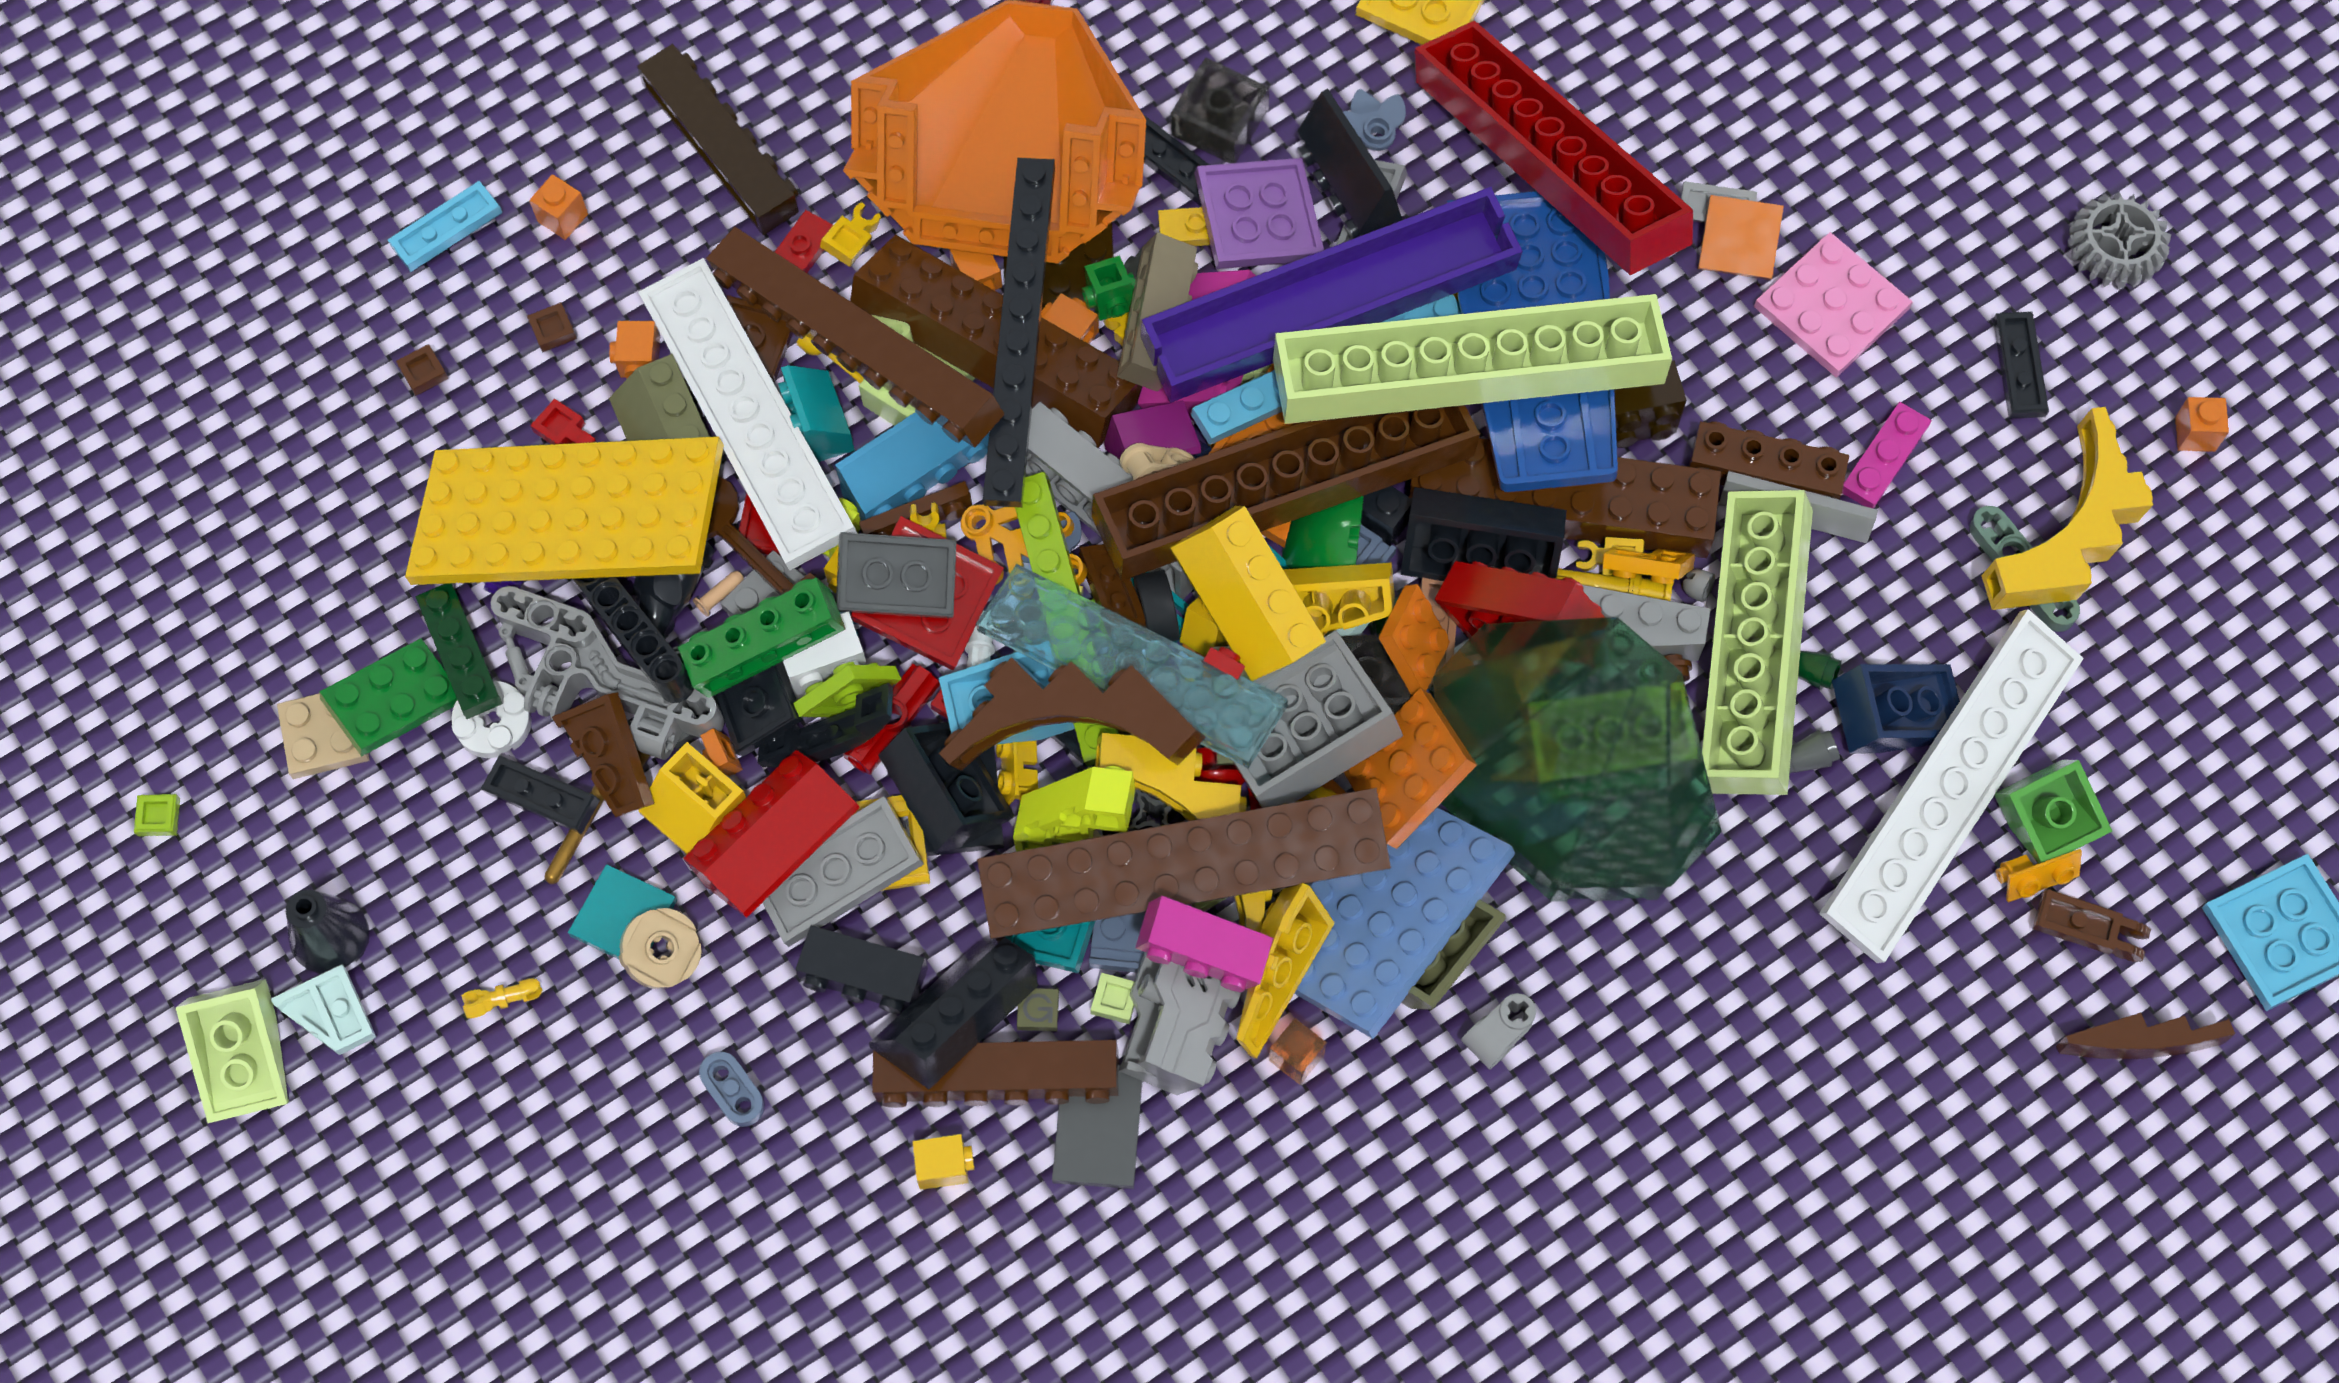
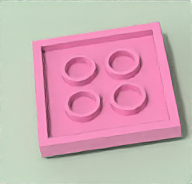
M1829 232L1756 300L1754 308L1837 378L1911 308L1913 301Z

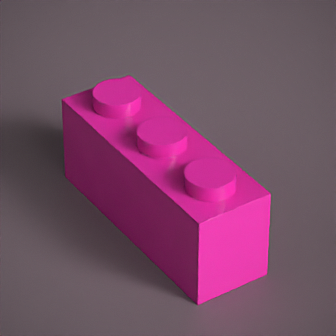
M1160 896L1148 903L1135 949L1146 952V957L1156 963L1170 964V962L1184 966V972L1198 978L1210 976L1221 980V986L1228 990L1244 992V990L1261 983L1273 938L1170 898Z

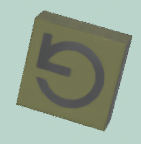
M1036 988L1018 1005L1017 1030L1058 1031L1059 989Z

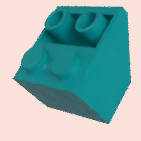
M790 365L781 367L784 382L778 383L783 401L791 413L789 417L793 428L799 427L817 461L821 462L855 451L851 433L829 371Z

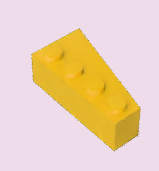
M1392 562L1284 569L1285 574L1323 637L1325 633L1343 628L1346 630L1389 617L1394 608L1395 593Z

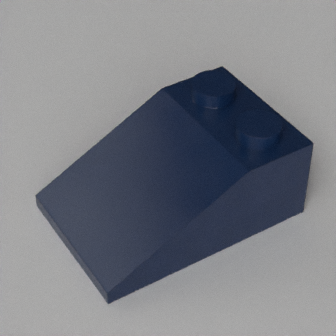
M1860 664L1832 681L1849 754L1885 753L1931 745L1960 702L1951 664Z

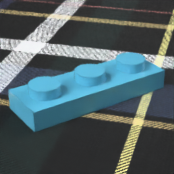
M478 181L389 238L388 242L408 270L412 272L500 215L502 211L491 194Z

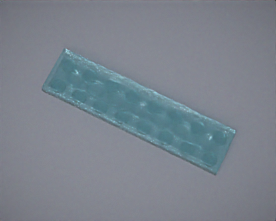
M1018 564L1015 565L976 623L978 632L1053 670L1062 665L1067 666L1072 661L1082 668L1104 691L1109 688L1108 683L1115 673L1121 669H1127L1130 665L1134 666L1206 737L1200 743L1201 745L1248 769L1288 707L1287 698L1241 675L1236 680L1233 676L1224 674L1202 663L1205 657Z

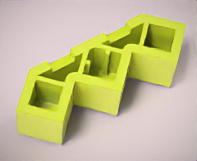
M1107 766L1105 768L1091 767L1022 795L1013 834L1016 852L1057 845L1059 843L1093 838L1094 829L1127 832L1135 795L1133 771H1126L1118 766Z

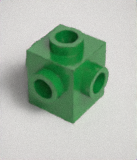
M1120 255L1084 266L1087 286L1082 287L1083 298L1088 309H1095L1099 321L1111 317H1120L1130 312L1135 278L1132 272L1127 273Z

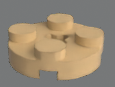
M668 908L649 910L635 917L626 926L620 940L619 961L622 967L626 969L628 975L637 983L652 989L671 988L688 979L693 974L701 958V943L699 944V938L695 932L697 930L693 922L684 914ZM661 938H664L668 941L666 948L671 952L668 957L662 955L657 959L653 956L654 950L650 948L651 942H659Z

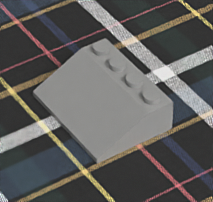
M1337 630L1324 637L1325 643L1294 663L1248 683L1202 711L1261 808L1298 801L1403 736L1392 710Z

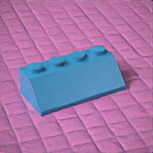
M915 412L835 464L842 496L856 506L861 521L922 498L927 490L936 484H944L950 481L963 466L983 459L988 452L989 433L974 448L963 440L959 443L953 441L943 432L941 425L936 422L930 425Z

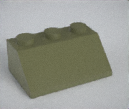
M673 354L638 367L609 398L627 441L709 437Z
M1479 899L1474 909L1461 922L1460 927L1448 939L1441 952L1437 953L1431 965L1427 966L1424 974L1410 988L1408 995L1401 1003L1410 1009L1433 1010L1505 921V914Z

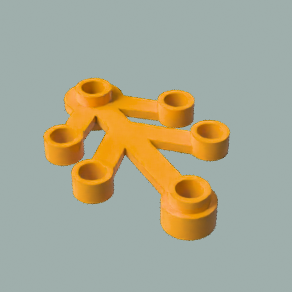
M982 504L970 506L962 515V532L968 539L976 542L978 555L996 564L998 563L994 559L991 539L1003 544L1011 579L1009 585L1010 594L1019 602L1029 601L1034 595L1035 588L1025 573L1022 555L1027 558L1029 557L1021 528L1010 531L1001 526L1018 519L1015 507H1003L992 510L989 506ZM1058 512L1060 521H1067L1066 527L1063 528L1066 538L1072 534L1074 522L1068 514ZM986 520L982 528L975 529L978 521ZM1070 554L1073 568L1078 569L1076 579L1079 586L1086 579L1087 568L1078 556ZM1004 570L1002 571L996 585L1002 581L1004 577ZM1027 584V589L1024 593H1016L1020 585Z

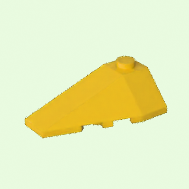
M1304 883L1283 889L1277 900L1268 908L1266 919L1263 922L1261 933L1272 937L1273 941L1261 983L1247 990L1236 1037L1248 1055L1257 1059L1335 924L1311 887Z

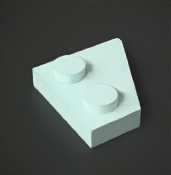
M343 965L271 998L276 1008L338 1055L376 1038L347 969Z

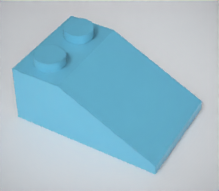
M1049 642L939 677L951 734L957 729H963L973 719L972 714L974 710L984 701H990L994 697L984 685L990 680L989 676L992 670L1001 662L1008 661L1011 657L1024 665L1046 687L1049 684V677L1058 668L1055 652ZM1072 722L1039 726L1012 735L998 744L1042 740L1073 730L1075 727Z

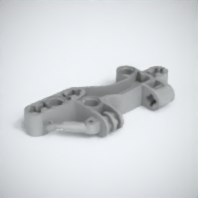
M511 586L502 587L492 596L491 609L502 624L499 635L506 642L508 648L505 654L515 679V686L521 694L525 695V711L534 713L537 710L539 715L544 717L550 715L551 720H553L552 716L570 709L577 694L584 688L595 689L600 697L618 692L624 711L635 715L629 728L637 751L662 760H666L671 755L682 732L701 738L700 735L713 728L719 732L723 729L724 718L713 697L707 698L694 689L692 694L680 703L667 702L641 670L618 662L593 619L585 611ZM553 617L549 624L540 626L544 619ZM515 634L548 645L534 676L529 674L520 648L515 647L513 642ZM678 647L672 648L683 662ZM571 662L568 669L558 672V668L562 664Z

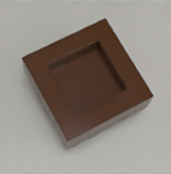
M561 302L527 315L542 353L577 339Z
M429 344L396 360L399 369L415 396L449 379Z

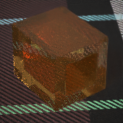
M1294 1018L1270 1047L1269 1061L1301 1085L1324 1057L1327 1042Z

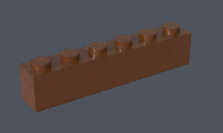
M1116 1040L978 1043L930 1089L873 1050L872 1093L877 1102H883V1106L889 1108L905 1107L907 1102L923 1101V1105L928 1107H943L947 1105L948 1101H964V1104L968 1106H984L988 1104V1100H1004V1103L1007 1105L1028 1104V1099H1045L1047 1104L1059 1105L1068 1103L1069 1097L1085 1096L1087 1103L1102 1104L1109 1102L1110 1096H1118L1119 1050Z

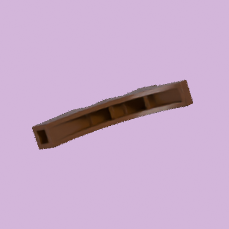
M1011 657L1008 661L1001 662L992 670L989 676L990 680L984 685L994 697L990 701L986 700L974 710L972 714L973 719L963 729H957L946 739L945 748L939 754L949 765L962 771L985 750L1012 735L1039 726L1072 722L1099 724L1130 733L1149 743L1167 759L1179 765L1206 737L1142 672L1132 665L1115 673L1108 683L1109 688L1104 691L1082 668L1072 661L1067 666L1062 665L1058 667L1049 677V684L1044 687L1024 665Z

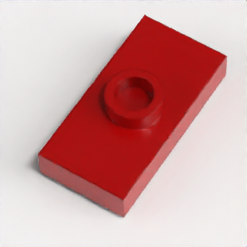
M805 210L775 250V253L808 273L824 250L820 248L821 240L833 227V224Z

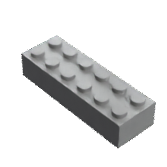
M1041 402L1032 409L1026 476L1045 471L1050 481L1054 499L1070 512H1075L1083 523L1100 536L1091 517L1093 494L1133 481V477L1123 470L1120 460L1110 453L1105 455L1096 447L1095 441L1082 430L1077 432L1069 426L1066 417L1055 408L1048 409ZM1178 561L1149 571L1165 570L1171 590L1181 599H1184L1194 589Z

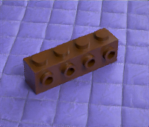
M1700 421L1688 467L1721 471L1720 485L1725 484L1728 472L1731 471L1840 500L1850 455L1840 453L1832 447L1817 448L1804 445L1792 438L1777 439L1765 436L1764 433L1757 430L1742 431L1729 428L1721 422L1712 421L1706 423Z

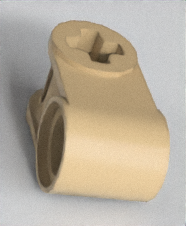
M1136 443L1129 446L1121 454L1120 465L1125 472L1132 475L1133 480L1194 460L1195 458L1179 448H1165Z

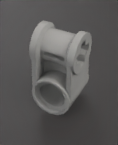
M1511 994L1487 1016L1480 1019L1463 1036L1461 1041L1490 1070L1530 1030L1536 1016L1535 1004L1524 994ZM1520 1009L1524 1012L1522 1020L1517 1018L1511 1021L1508 1018L1511 1011L1517 1012Z

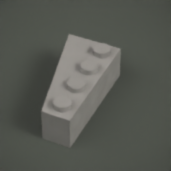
M1582 585L1585 594L1591 601L1601 607V613L1612 625L1593 662L1627 664L1628 661L1647 660L1648 663L1660 662L1661 657L1672 654L1683 655L1685 660H1699L1706 641L1711 608ZM1544 655L1541 661V667H1554L1555 664L1573 663V666H1588L1589 664Z

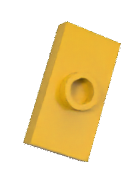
M1202 207L1158 210L1159 231L1161 234L1192 246L1210 245Z

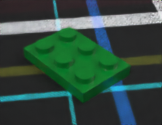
M422 638L319 691L320 700L361 757L453 708L457 702L446 671Z

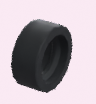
M1165 570L1134 576L1135 591L1145 616L1147 631L1144 634L1148 645L1154 646L1179 640L1177 614Z

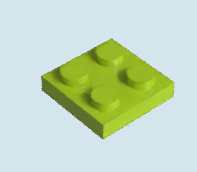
M848 662L833 670L834 675L826 681L809 686L805 690L806 695L793 704L799 717H832L855 708L856 695L887 683L893 686L902 679L896 666H879L878 663L855 665L854 662Z

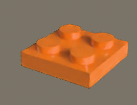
M1419 585L1404 586L1378 638L1410 694L1414 695L1419 688L1427 691L1450 641L1447 632L1440 625L1430 602L1425 598Z

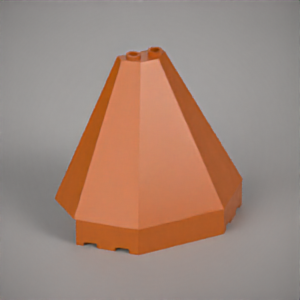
M1006 0L851 81V148L853 152L843 172L850 179L854 177L868 191L866 196L886 217L890 215L904 229L903 234L912 244L1007 257L1017 158L1055 159L1056 169L1046 262L1058 264L1068 257L1070 252L1082 243L1086 244L1105 230L1109 223L1120 215L1124 216L1132 210L1138 191L1143 185L1146 118L1078 8Z

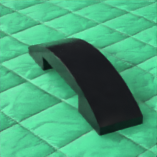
M887 683L856 695L855 708L803 728L796 724L760 746L757 763L761 767H778L795 750H798L812 761L819 762L841 755L864 744L878 734L892 717L893 686Z

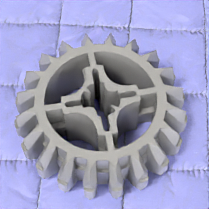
M2120 192L2114 194L2112 199L2104 193L2099 197L2098 201L2091 199L2087 202L2086 206L2077 212L2074 218L2075 221L2072 222L2069 228L2070 237L2067 247L2073 249L2071 260L2081 261L2078 265L2079 272L2089 270L2091 272L2089 276L2090 281L2099 277L2103 279L2104 287L2112 281L2115 282L2118 290L2124 287L2126 283L2134 288L2139 285L2141 280L2144 282L2150 280L2154 273H2157L2162 268L2163 261L2167 258L2170 249L2168 244L2171 234L2165 232L2167 221L2157 220L2160 216V209L2149 211L2147 209L2148 200L2141 204L2136 203L2134 194L2129 196L2128 200H2124ZM2110 222V226H2102L2100 230L2092 229L2099 224ZM2137 252H2145V254L2139 258L2128 259L2129 255H2136Z

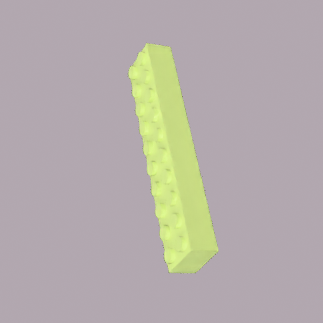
M1652 294L1275 333L1273 362L1284 423L1291 424L1665 384L1672 362V355L1657 295Z

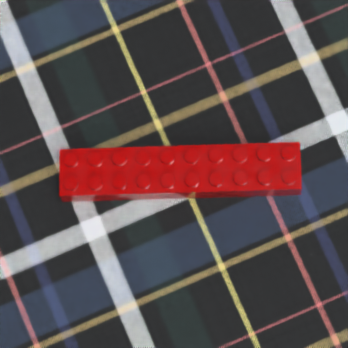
M1475 20L1415 48L1416 83L1630 276L1692 245L1693 209Z

